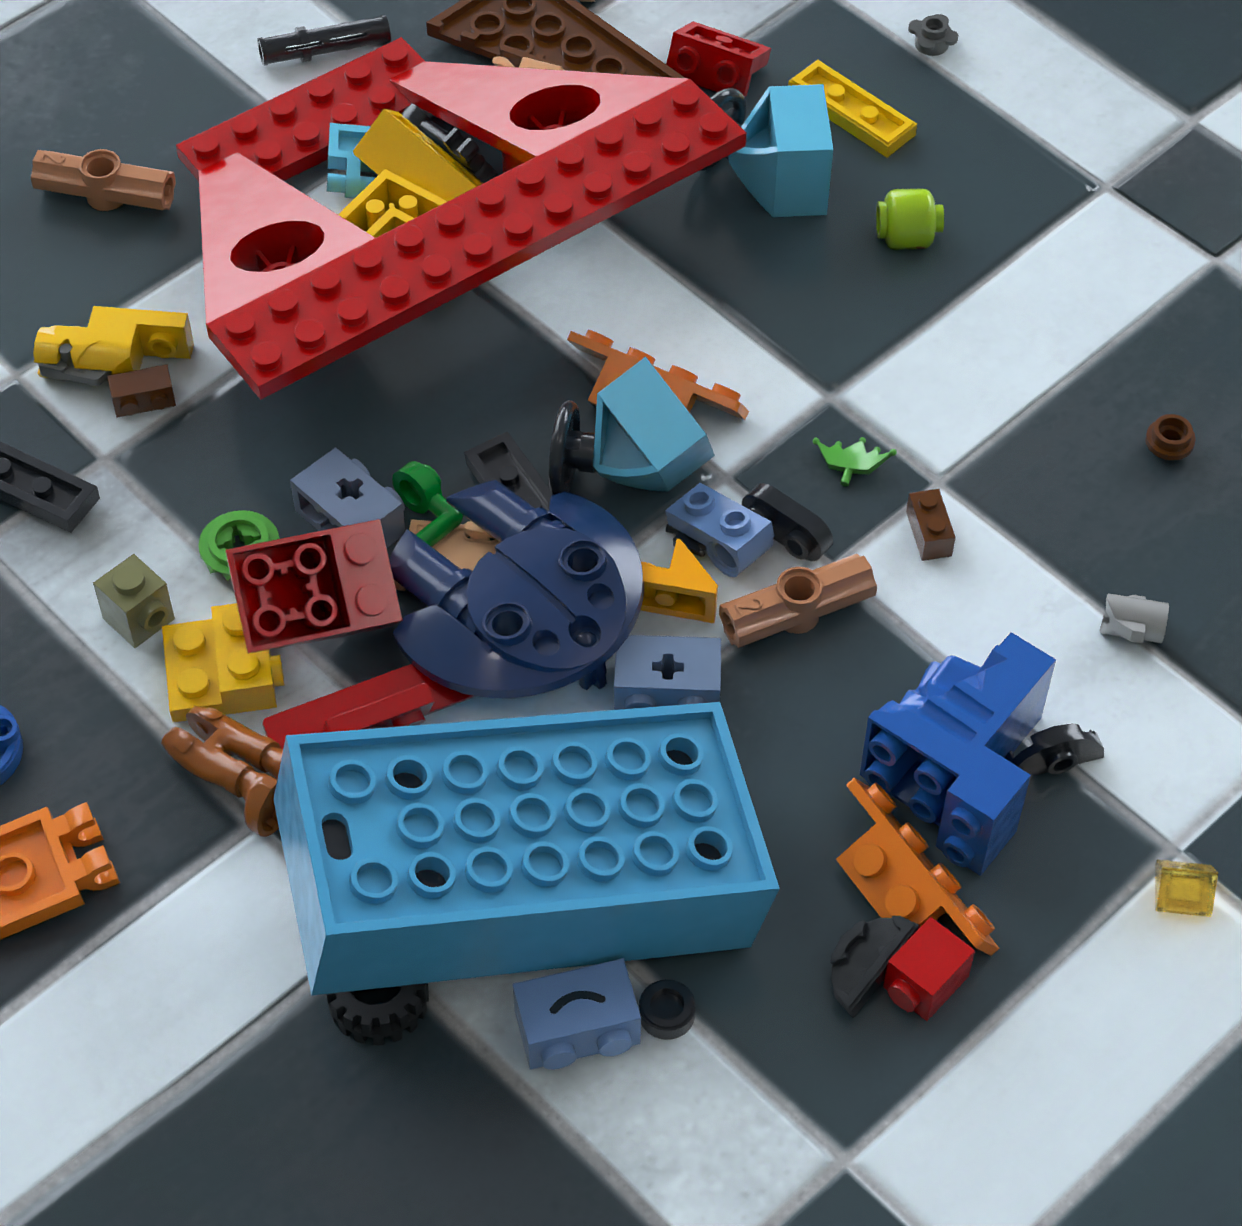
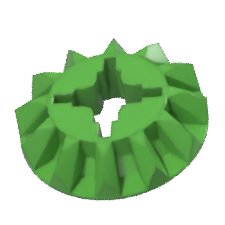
M239 510L222 514L208 523L200 535L198 546L200 558L205 562L210 574L219 572L227 581L231 579L225 550L234 548V536L239 535L240 541H243L245 546L279 539V533L272 521L262 514Z

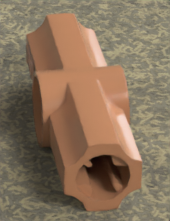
M107 149L90 151L83 157L38 150L33 159L31 182L34 189L86 197L88 204L100 211L113 210L123 204L169 210L174 200L176 184L174 172L121 163L119 156Z
M854 554L814 570L806 567L789 568L781 573L777 579V584L721 604L719 606V616L723 624L724 633L731 645H736L739 648L784 630L796 634L808 632L816 626L819 617L876 596L877 584L872 567L865 556Z

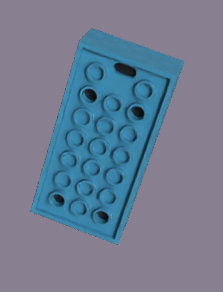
M720 702L286 735L273 800L311 996L595 965L624 958V961L750 948L780 889Z

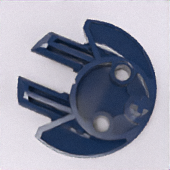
M497 480L485 482L450 495L446 498V502L500 542L495 546L496 553H486L477 562L473 571L465 568L460 569L407 529L389 558L393 579L425 603L427 608L404 616L403 621L396 627L393 635L401 652L422 674L446 688L486 698L529 697L562 688L578 680L579 685L585 690H588L592 685L598 689L605 687L607 684L605 662L620 648L635 626L644 594L643 570L639 552L627 530L608 511L592 501L565 491L551 496L549 511L545 508H534Z

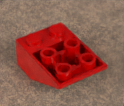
M380 519L225 550L247 654L395 626L403 621Z

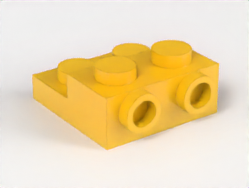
M237 603L212 606V619L162 626L169 711L172 723L187 721L186 714L194 706L214 708L224 715L277 708L275 687L285 686L281 656H271L270 650L247 654Z

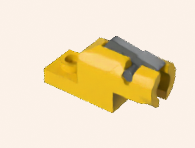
M93 306L88 327L60 325L41 327L37 332L34 342L33 356L34 363H38L39 366L37 372L39 377L62 381L70 380L99 386L108 380L107 376L140 370L144 356L191 359L194 342L188 313Z

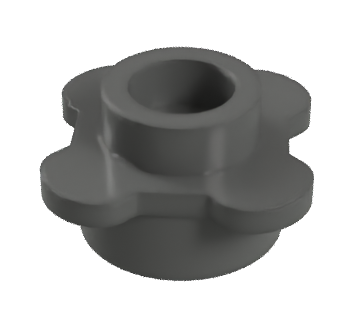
M935 14L925 17L922 21L915 19L909 23L908 31L915 35V47L919 52L929 56H937L945 53L949 46L957 43L959 35L949 27L948 17L942 14Z

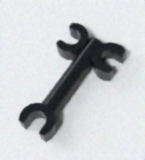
M413 103L401 113L450 156L462 163V166L482 183L498 176L493 167L478 153L480 149L477 144L469 137L465 139L455 127L450 132H447L434 123Z

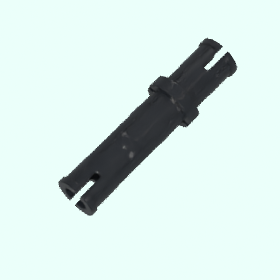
M380 15V17L345 22L306 30L305 26L296 27L293 33L257 38L262 65L267 66L271 63L299 58L302 62L311 61L312 56L350 50L384 42L390 43L391 32L386 15Z

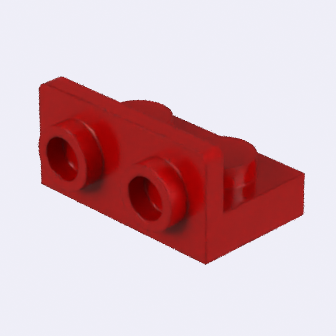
M692 21L673 32L666 65L684 78L691 79L696 85L716 92L728 88L737 89L745 98L752 74L768 64L771 48Z

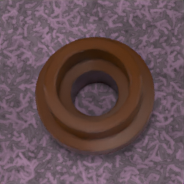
M1166 414L1160 416L1149 426L1145 441L1148 449L1157 457L1165 460H1181L1189 456L1193 451L1196 437L1192 425L1187 419L1176 414Z

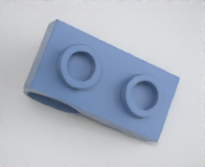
M702 483L697 484L665 510L668 524L705 545L712 563L729 577L738 576L767 552L774 543V531L770 520Z

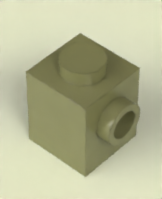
M132 554L93 582L103 619L134 648L161 630L162 626L168 625L175 619L167 583L135 554Z

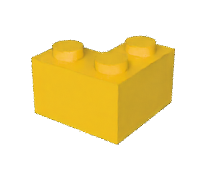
M384 169L338 215L377 238L448 201Z

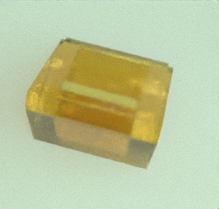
M1157 859L1155 863V911L1211 917L1218 872L1212 865Z

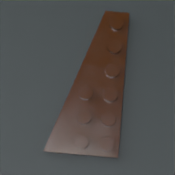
M460 0L426 22L428 36L490 59L497 56L505 57L515 67H519L522 58L526 57L562 66L565 71L684 78L576 0Z

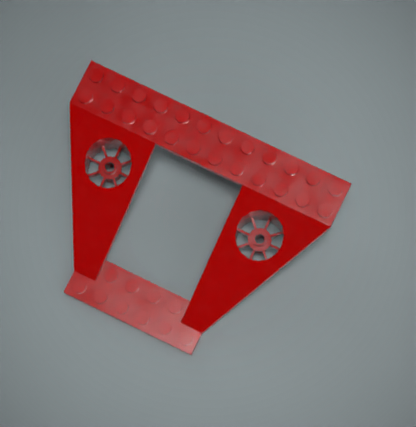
M400 37L176 144L178 158L199 181L205 314L208 337L261 400L746 146L747 132L691 79L427 62ZM411 103L502 151L503 174L377 238L285 182V180L328 160L330 123L371 126L383 109L396 111L401 114Z

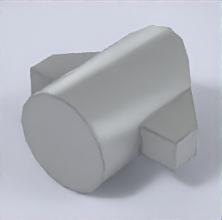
M1107 594L1106 613L1103 615L1099 630L1101 634L1124 637L1130 642L1143 643V641L1163 642L1168 620L1169 603L1146 600V597L1138 595L1122 596Z

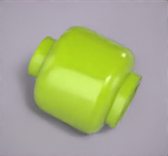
M893 189L886 194L884 201L877 202L878 239L884 238L890 249H926L933 243L935 232H943L944 230L943 205H935L934 197L927 189Z

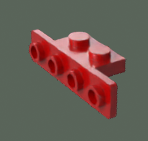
M412 664L266 717L263 720L262 726L266 736L278 742L281 749H283L286 735L420 725L426 721L424 716L466 701L474 696L446 688L422 674Z

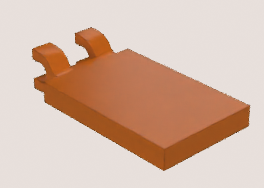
M87 802L75 806L64 815L54 819L48 807H44L0 826V940L84 905L81 890H104L120 884L114 865L109 860L103 845L85 853L79 859L76 857L73 846L85 847L104 840Z

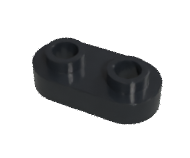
M759 483L742 499V506L772 522L773 539L782 544L795 558L817 561L833 545V536L826 523L816 514L775 487Z

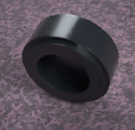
M659 980L650 984L642 992L639 1000L641 1025L650 1035L664 1040L676 1039L686 1034L694 1023L695 998L690 989L684 984L675 980Z

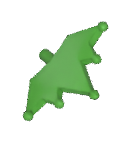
M861 437L859 442L844 450L841 448L842 443L840 441H837L835 445L829 448L820 443L819 438L813 439V444L818 445L828 468L843 472L840 481L842 486H849L853 473L870 475L888 458L897 454L896 449H891L890 452L879 455L881 451L879 447H875L873 451L866 453L864 446L866 439L864 437Z

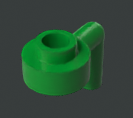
M410 461L393 474V488L409 509L420 514L429 510L437 517L416 534L428 545L433 547L462 523L463 515L446 502V498L442 496L441 479L431 466L417 461Z

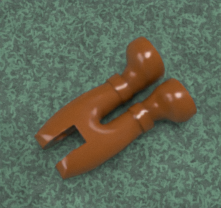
M194 706L186 714V720L192 730L205 742L203 743L182 728L173 727L162 738V746L178 764L193 775L206 782L225 788L238 798L243 797L245 800L244 817L247 827L262 837L272 835L279 829L273 799L283 753L280 744L270 737L262 736L217 709ZM231 756H237V757H239V758H241V759H243V760H245V761L251 763L252 766H254L255 768L259 769L260 771H262V772H264V773H267V772L271 773L274 777L269 776V775L264 774V773H258V772H256V771L254 770V768H253L251 765L247 764L246 762H244V761H242V760H239V761H238L237 759H235V758H233V757H231Z

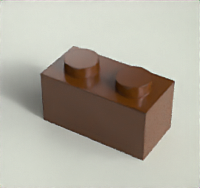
M167 364L107 376L116 418L176 406Z
M940 489L909 493L906 513L921 560L925 561L952 556L956 537Z

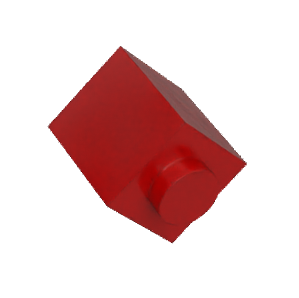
M930 916L888 961L883 988L887 990L892 1001L901 1009L907 1012L914 1011L924 1020L928 1021L969 977L975 950Z

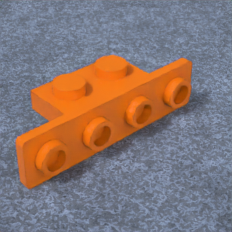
M587 330L585 336L571 331L567 338L578 350L605 361L588 398V401L597 406V393L644 357L652 365L656 360L654 357L632 347L629 348L627 354L611 348L613 340L592 330ZM675 365L671 366L669 372L653 366L689 413L695 401L698 400L746 420L749 411L742 403L738 402L741 395L736 391L714 383L712 390L696 384L698 376Z
M854 777L846 786L876 824L836 858L843 870L881 918L901 916L921 927L930 916L937 920L947 912L976 949L992 956L999 947L989 935L995 930L990 920L976 905L972 904L970 907H966L956 894L962 888L958 880L942 863H938L934 867L923 853L929 847L925 839L910 823L906 822L902 826L891 813L897 805L889 794L876 782L869 787Z

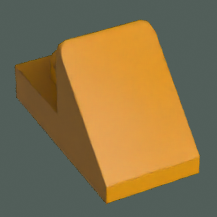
M680 539L676 540L670 568L657 567L651 563L641 562L644 594L640 611L715 623L718 585Z

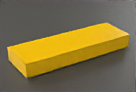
M818 59L788 81V86L824 84L829 120L886 158L916 136L917 123Z

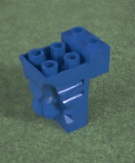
M1012 632L1009 633L1000 645H996L992 649L982 667L954 655L947 656L942 663L931 662L917 689L908 690L900 704L892 700L879 710H874L867 721L859 774L865 778L870 786L875 782L879 784L888 794L907 805L914 815L922 821L938 825L939 832L936 847L953 864L960 867H968L980 876L1017 832L1031 775L1006 760L1005 756L1009 751L1013 753L1042 718L1056 663L1055 658Z

